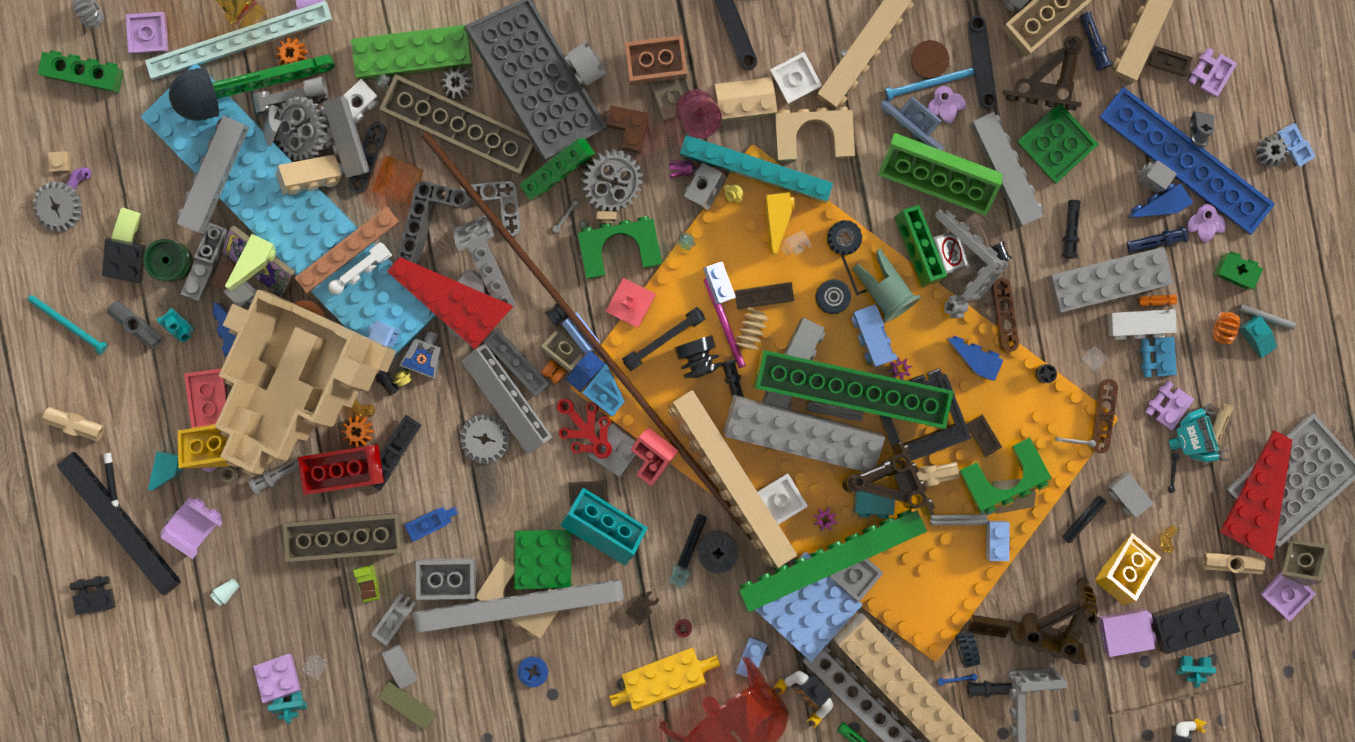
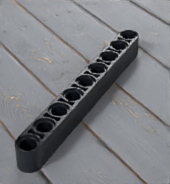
M71 452L57 464L62 474L154 587L164 596L181 583L179 577L119 503L116 507L111 503L112 497L109 496V491L76 452Z

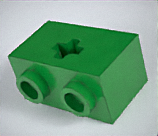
M1230 251V253L1222 254L1213 275L1243 289L1254 290L1264 268L1259 267L1258 262L1250 259L1246 261L1241 258L1240 254Z

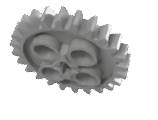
M307 97L287 99V103H282L283 108H278L280 115H275L276 119L281 121L277 131L278 137L275 140L281 142L279 148H284L283 153L288 154V158L301 161L313 159L314 155H319L318 150H323L321 143H326L323 135H328L324 131V128L328 127V125L323 124L326 117H321L323 110H317L318 104H313V100H307Z
M612 149L611 154L604 150V156L597 153L598 159L596 160L591 157L593 163L585 164L589 168L588 171H582L586 175V177L581 178V181L586 183L581 186L583 190H587L584 196L589 197L587 200L589 203L594 202L593 206L595 208L600 206L602 211H605L607 208L609 212H612L614 207L619 212L620 206L626 209L627 202L633 204L632 197L638 198L635 192L641 191L638 184H642L643 181L638 178L643 176V174L637 172L641 167L635 165L636 160L634 158L630 159L631 156L628 153L624 156V152L621 150L618 154L614 149ZM606 165H610L609 171L603 173V168ZM627 170L626 177L621 178V173ZM597 175L603 176L610 180L615 179L620 183L627 184V186H621L620 184H617L615 182L609 183L605 179L597 178ZM603 183V189L597 191V186ZM621 189V193L618 196H614L615 191Z

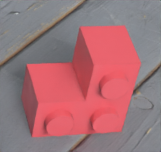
M649 427L638 437L630 449L645 461L636 475L650 486L661 477L678 453L675 447Z

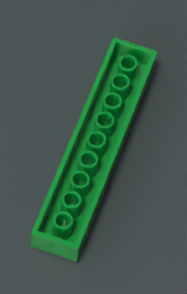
M762 349L753 388L943 429H946L954 393L952 390Z
M911 509L897 514L898 519L888 518L879 522L880 527L878 528L876 525L862 530L863 534L860 536L858 533L844 538L846 541L844 543L837 541L828 545L827 551H823L822 548L811 553V558L807 560L804 556L793 561V566L789 568L787 565L775 569V574L773 575L766 573L757 577L758 582L752 583V581H748L739 585L740 590L736 592L745 612H751L927 532L918 510L914 512Z

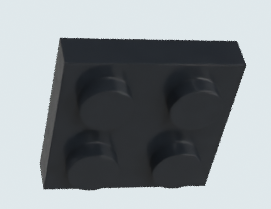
M106 238L102 276L141 283L145 245Z

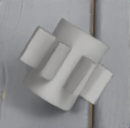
M962 295L949 296V300L944 303L945 313L950 314L951 319L963 318L964 313L968 311L967 301L962 299Z

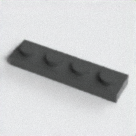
M498 328L483 340L535 397L550 384Z

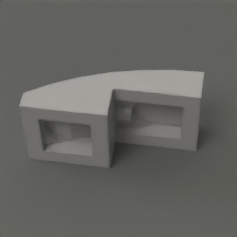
M274 105L270 106L263 129L265 141L269 146L272 145L281 121L275 119L279 107Z
M399 644L382 652V656L400 689L418 681L417 675L408 663V658Z

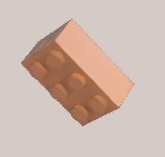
M683 35L625 42L630 85L687 78Z

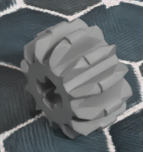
M96 0L73 1L72 7L85 27L93 28L104 21L103 11Z
M458 67L456 72L453 68H450L451 74L443 73L446 79H440V82L445 84L441 87V90L446 91V97L452 94V99L456 100L457 95H459V98L462 100L464 99L463 93L468 96L470 95L467 88H473V85L469 83L473 79L471 76L467 77V70L462 72L461 68ZM455 80L457 82L459 80V83L461 84L459 87L453 84Z
M1268 135L1265 136L1264 140H1259L1260 146L1256 147L1255 150L1260 152V154L1256 155V158H1262L1260 164L1266 163L1267 167L1270 168L1273 165L1278 167L1281 162L1287 161L1285 156L1289 155L1290 152L1285 150V148L1289 147V144H1283L1285 138L1278 139V135H1273L1271 138Z

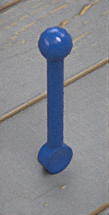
M973 673L965 677L939 678L937 683L943 686L949 682L976 681L977 675Z

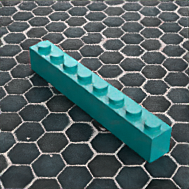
M689 135L685 136L680 151V156L825 204L829 199L833 186L832 182Z

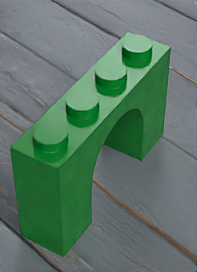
M644 216L637 218V222L630 223V220L619 221V225L611 226V223L600 225V229L593 230L592 227L581 229V232L578 233L586 279L605 276L602 247L614 235H627L637 243L643 269L662 265L654 219Z
M1031 438L1012 446V452L1021 467L1023 477L1019 484L1011 489L1003 490L993 487L985 478L978 462L960 470V477L980 515H990L996 511L997 507L1002 505L1007 507L1013 504L1014 500L1019 497L1024 499L1030 496L1032 491L1036 489L1041 491L1050 486L1049 483H1051L1052 477Z

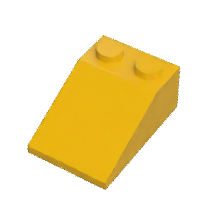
M790 192L766 195L764 199L771 256L777 254L792 210L795 208L794 197H790Z
M216 424L178 430V468L230 466L226 464V459L220 457L229 437L220 434L221 430L215 428Z
M1131 533L1102 567L1095 582L1122 605L1135 602L1161 557Z

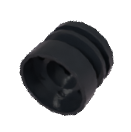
M712 335L674 347L678 360L687 359L688 363L681 366V370L688 367L691 369V372L683 374L685 379L698 378L713 373L719 367H722L721 362L712 363V359L718 358L719 354H709V351L716 347Z
M721 530L706 533L699 541V561L709 572L718 574L729 571L738 559V547L734 538ZM717 548H720L721 552H723L719 557H716L715 553H713Z

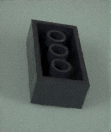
M1224 592L1151 613L1153 618L1152 626L1159 649L1165 654L1240 632L1230 596Z

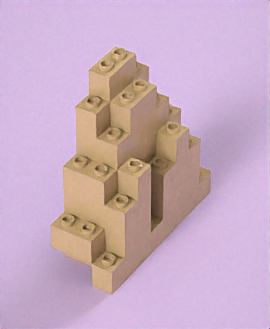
M257 290L249 309L232 304L223 323V326L230 328L228 332L236 335V338L219 374L220 377L226 379L224 383L233 386L215 425V428L221 430L220 434L229 437L220 457L227 460L226 464L236 468L239 466L243 468L242 472L251 476L254 473L262 474L269 459L277 462L280 459L288 461L295 443L299 442V439L307 441L315 425L322 428L325 425L333 427L341 408L343 409L344 406L352 408L361 389L369 391L376 373H379L380 370L388 371L396 350L385 347L368 337L265 290Z

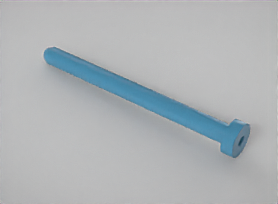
M974 68L894 89L887 87L885 88V95L887 100L890 101L893 100L894 96L972 76L975 73Z

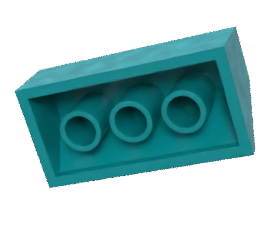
M582 488L560 524L564 529L624 566L634 556L648 529L645 525L585 488Z

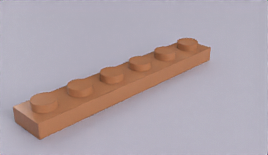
M385 207L297 275L295 279L306 293L311 292L399 224L400 221L389 207Z

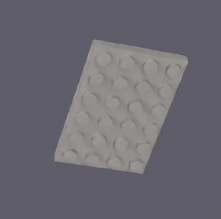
M1311 413L1286 435L1292 439V446L1275 544L1277 547H1280L1355 480V459L1314 413ZM1254 465L1226 488L1235 500L1239 496Z

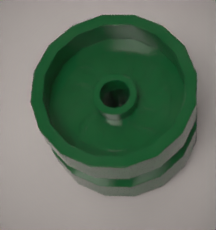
M159 239L147 247L144 252L143 263L145 270L151 277L156 280L174 283L183 280L189 275L193 265V258L186 245L170 239Z

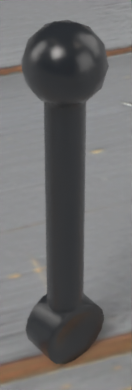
M1177 453L1171 455L1173 463L1170 486L1168 487V492L1170 493L1175 492L1176 463L1180 458Z

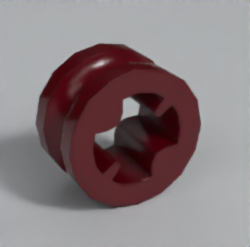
M680 619L677 621L675 633L679 637L684 638L691 634L692 624L689 620ZM686 624V628L689 630L681 633L678 626Z

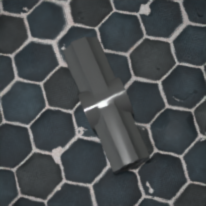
M116 300L108 308L107 314L151 350L161 342L163 336L119 300ZM134 320L138 322V327L135 330L131 326Z

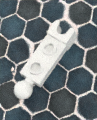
M381 242L369 250L371 254L341 276L340 280L331 281L328 286L329 291L334 295L341 294L345 285H354L361 279L360 276L364 272L369 273L377 267L376 263H384L392 256L387 247Z

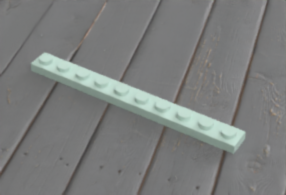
M323 1L145 60L150 79L155 80L191 68L195 63L200 65L333 20L328 3Z

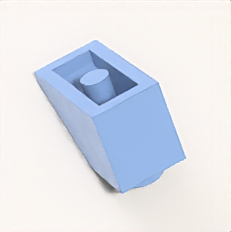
M376 320L375 323L370 325L368 330L370 334L369 339L385 347L393 348L401 330Z

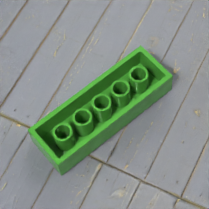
M465 25L351 39L355 77L358 80L362 79L365 81L394 77L395 74L406 76L450 70V68L457 69L460 67L462 69L473 67L470 39L463 29Z
M894 133L878 173L881 177L985 216L1001 187L1003 173Z

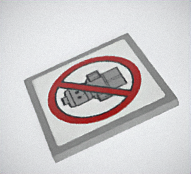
M949 232L933 237L946 273L969 267L962 242L955 234Z

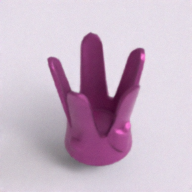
M669 159L670 161L678 162L669 163L671 170H681L671 173L669 175L670 179L683 175L692 176V169H697V167H692V162L689 160L678 161Z

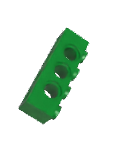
M50 50L49 53L42 52L38 75L49 79L119 93L124 71L119 69L117 64L106 62V65L99 64L98 60L87 58V61L80 60V56L73 54L65 57L61 56V52ZM65 62L64 70L60 71V65ZM84 66L83 74L79 75V68ZM102 70L103 76L97 79V73Z
M585 138L577 139L519 184L529 200L537 199L591 158L595 152Z
M920 205L902 210L894 218L921 287L940 282L947 277V273Z

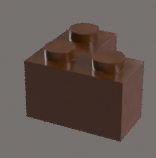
M610 105L607 127L625 131L622 150L641 154L649 114Z

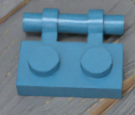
M1174 337L1153 338L1154 346H1149V338L1141 339L1142 347H1140V352H1142L1143 359L1141 370H1143L1144 377H1152L1151 369H1155L1156 376L1177 375ZM1150 352H1154L1155 363H1151Z

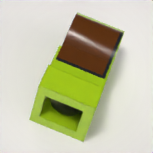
M374 565L354 569V576L357 579L363 603L379 600L380 594Z

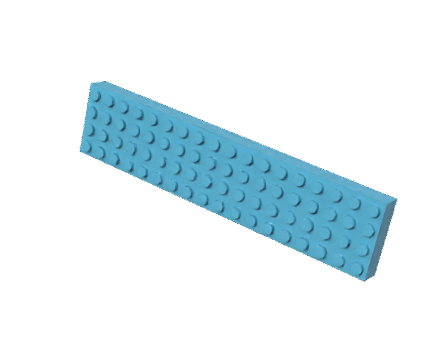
M195 63L189 70L201 68V66ZM168 89L140 117L195 174L201 168L200 161L203 155L207 154L209 149L208 142L211 137H214L217 131L216 124L219 119H222L223 115L250 127L219 198L257 237L274 244L275 251H277L276 256L295 271V276L299 275L359 228L320 187L313 191L303 190L293 195L289 193L282 194L275 174L278 165L294 161L288 158L287 154L283 153V149L279 148L275 141H273L271 146L267 145L263 129L231 96L217 99L219 117L193 121L181 117L174 111L169 100ZM373 243L311 292L346 328L369 338L368 330L370 325L375 323L376 320L401 330L394 347L391 348L396 350L394 360L437 317L387 272L394 263L390 259H387L382 264L376 263L377 267L369 273L364 272L360 276L361 279L354 285H345L343 292L339 295L332 294L328 287L331 281L340 280L341 276L371 254L369 250L376 246Z

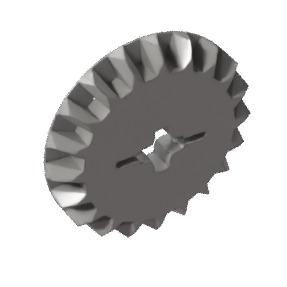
M50 182L40 187L39 191L35 193V199L32 200L34 202L32 209L35 210V217L38 218L39 223L44 225V228L61 232L69 230L76 225L81 216L82 206L77 192L71 186L63 182ZM55 204L60 205L58 211L53 210V206H55Z
M480 414L472 417L465 423L460 433V443L465 455L472 461L488 464L499 460L506 453L510 443V434L507 426L501 419L490 414ZM484 433H486L487 437L491 440H495V442L488 441L485 444H482V440H479V438H475L474 436L480 437L483 436Z

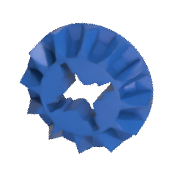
M531 656L525 658L520 663L518 677L524 685L538 687L547 679L548 668L546 662L540 657ZM536 664V671L538 672V675L534 674L531 677V679H529L530 671H528V669L526 668L532 669L533 666H535Z

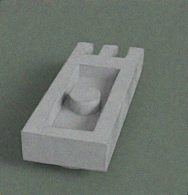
M402 592L371 634L386 646L417 604L413 601L410 606H407L411 599L408 596L404 602L400 601L404 596Z

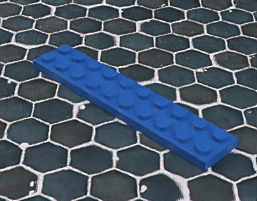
M1125 87L1119 90L1099 116L1101 121L1154 162L1158 160L1177 173L1176 179L1215 207L1216 210L1247 234H1253L1275 205V203L1204 148L1195 146L1191 142V138Z

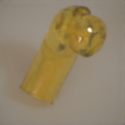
M355 399L352 406L353 411L360 417H371L376 411L374 405H361L357 399Z
M1173 524L1160 535V548L1168 554L1174 550L1172 537L1179 532Z

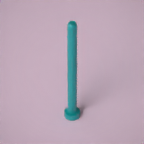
M30 295L28 297V301L94 347L97 354L102 355L106 351L107 343L104 341L100 343L35 296Z

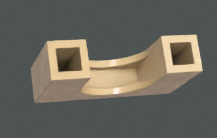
M837 107L835 111H828V108H818L817 112H809V109H799L798 113H790V110H780L779 114H775L777 162L797 160V132L803 125L810 122L821 123L830 130L833 137L834 159L854 158L853 110H848V107Z
M503 556L500 558L476 596L479 599L478 601L506 597L505 589L514 574V563ZM558 611L509 619L511 620L510 623L514 626L525 628L527 630L526 633L531 637H539L541 639Z

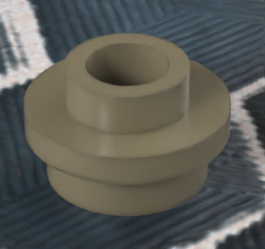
M221 467L219 470V478L226 484L233 483L238 478L239 473L236 467ZM228 470L232 472V476L230 478L226 475V472Z

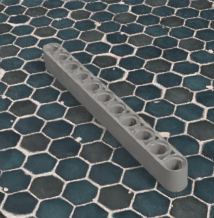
M619 579L414 612L413 616L416 632H426L624 600L622 580Z

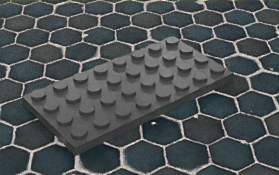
M519 0L465 25L463 29L543 162L559 154L575 140L581 138L587 140L608 128L582 83L580 84L577 80L573 68L565 60L564 53L532 0Z

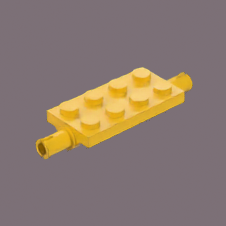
M692 647L622 674L626 687L625 690L610 695L609 698L613 708L629 701L635 712L706 685L705 672L721 665L717 655L702 661L698 660Z

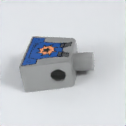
M427 330L424 341L414 339L400 366L432 378H437L443 349L435 345L438 334Z

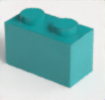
M863 491L854 493V512L858 513V517H870V514H877V518H889V515H894L895 500Z

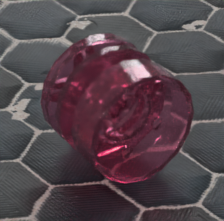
M693 89L684 93L679 98L676 105V114L685 131L690 136L698 139L707 138L719 129L722 122V113L713 97L707 91Z

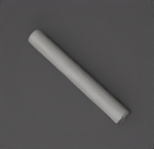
M1240 304L1238 308L1240 312L1254 317L1261 316L1266 321L1294 330L1296 326L1295 322L1244 304Z

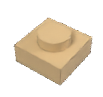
M48 152L49 172L71 171L70 152Z
M597 211V219H601V223H613V219H617V212Z

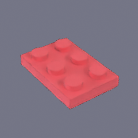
M222 368L184 373L191 428L216 424L228 398L226 383H224L225 379L219 376Z

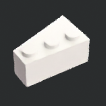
M1175 309L1107 314L1108 336H1115V340L1127 339L1126 335H1134V339L1146 338V334H1153V338L1165 337V333H1177Z

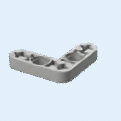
M511 181L471 184L476 192H479L477 188L481 187L480 194L483 201L500 200L502 223L506 229L510 226V220H506L505 217L513 218L517 216V220L513 219V224L517 226V229H514V233L508 230L512 237L517 236L521 231L516 185ZM500 185L499 189H505L506 185H509L513 188V191H510V195H507L506 192H500L501 196H498L496 186ZM486 187L494 188V195L492 197L484 195ZM507 204L515 205V212L513 214L505 212Z

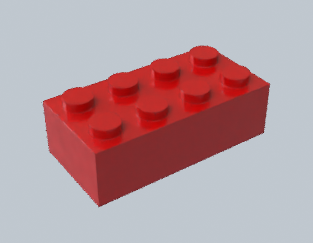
M378 445L298 457L303 495L384 483Z

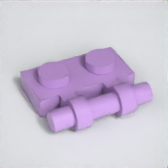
M1207 48L1205 53L1201 54L1197 67L1190 73L1191 77L1188 82L1195 85L1198 79L1203 81L1199 88L1216 98L1219 96L1237 63L1222 54L1218 55L1215 60L1211 57L1214 51ZM1206 65L1211 66L1208 74L1203 73Z
M1167 380L1164 386H1160L1158 389L1159 393L1154 400L1148 403L1149 407L1145 412L1152 416L1157 411L1158 415L1155 420L1169 430H1173L1194 399L1179 388H1176L1172 393L1170 389L1174 384ZM1165 397H1167L1168 401L1162 407L1160 403Z

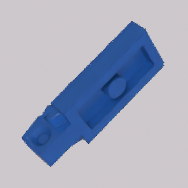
M444 507L438 508L404 526L412 542L447 526L448 523H451L450 517L458 514L456 507L445 510Z

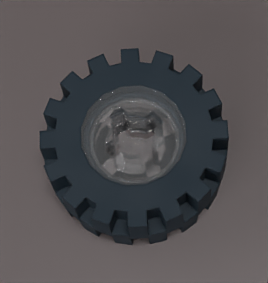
M842 220L835 223L829 229L827 235V243L830 249L840 255L854 253L862 243L861 229L852 221Z
M972 631L956 634V646L963 667L968 668L979 665V650Z

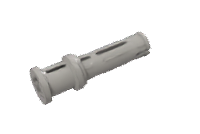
M298 457L271 472H263V475L254 480L250 479L249 485L253 492L258 495L263 489L269 486L273 487L276 481L298 470Z

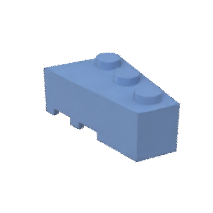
M876 304L852 312L853 317H851L853 327L858 328L860 335H857L860 346L864 345L866 363L870 364L871 367H876L898 359L896 353L893 354L890 338L887 337L884 329L885 326Z

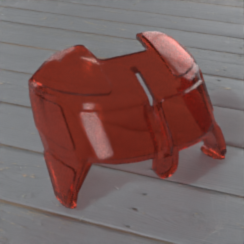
M744 656L742 660L747 667L749 688L741 691L722 705L714 697H706L702 705L708 716L687 737L670 730L666 721H661L659 728L673 742H739L731 734L732 730L743 742H777L786 729L789 710L774 688L770 687L765 681L766 678L750 657Z

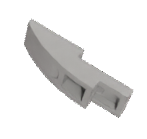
M212 223L208 224L194 256L195 262L181 291V296L197 302L201 301L206 288L210 286L215 274L228 229Z

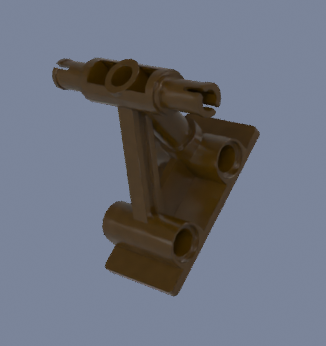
M1075 35L1068 36L1064 41V47L1028 79L1022 78L1016 82L1014 92L1003 90L1002 94L1009 101L1018 102L1020 98L1026 99V103L1038 105L1039 101L1045 102L1047 107L1057 108V105H1064L1066 110L1071 111L1081 108V102L1072 101L1078 54L1082 50V40ZM1062 63L1060 78L1057 79L1056 84L1040 82ZM1028 84L1030 86L1029 91L1021 93L1019 91L1020 86ZM1061 90L1069 92L1066 99L1058 98V93Z
M902 441L892 445L896 455L862 473L847 476L842 481V487L848 493L863 491L900 501L907 509L920 508L923 516L934 514L933 509H935L931 498H927L925 491H927L923 480H919L917 476L918 468L915 462H911L908 456L911 454L907 444H903ZM896 459L900 462L899 469L895 466ZM887 476H893L899 490L873 484V482ZM912 496L916 498L915 505L911 501Z
M1084 578L1077 580V600L1039 619L1036 614L1027 613L1020 622L1010 620L1011 640L1017 645H1025L1035 651H1043L1051 654L1053 657H1061L1074 664L1085 665L1086 657L1083 644L1078 642L1082 635L1081 630L1085 622L1086 624L1090 622V626L1098 622L1097 597L1094 595L1092 587L1089 586L1088 580L1085 579V582ZM1072 616L1069 625H1063L1059 629L1052 627Z

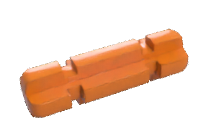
M1177 295L1140 296L1138 303L1140 307L1148 305H1176Z

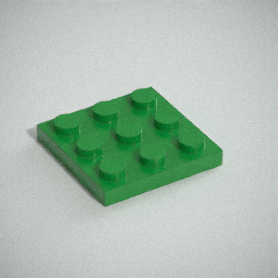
M1057 105V108L1051 109L1016 142L1054 184H1057L1099 145L1063 105Z
M566 529L514 531V589L571 587L572 533Z

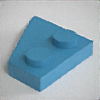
M604 364L583 391V394L613 417L625 401L608 365Z

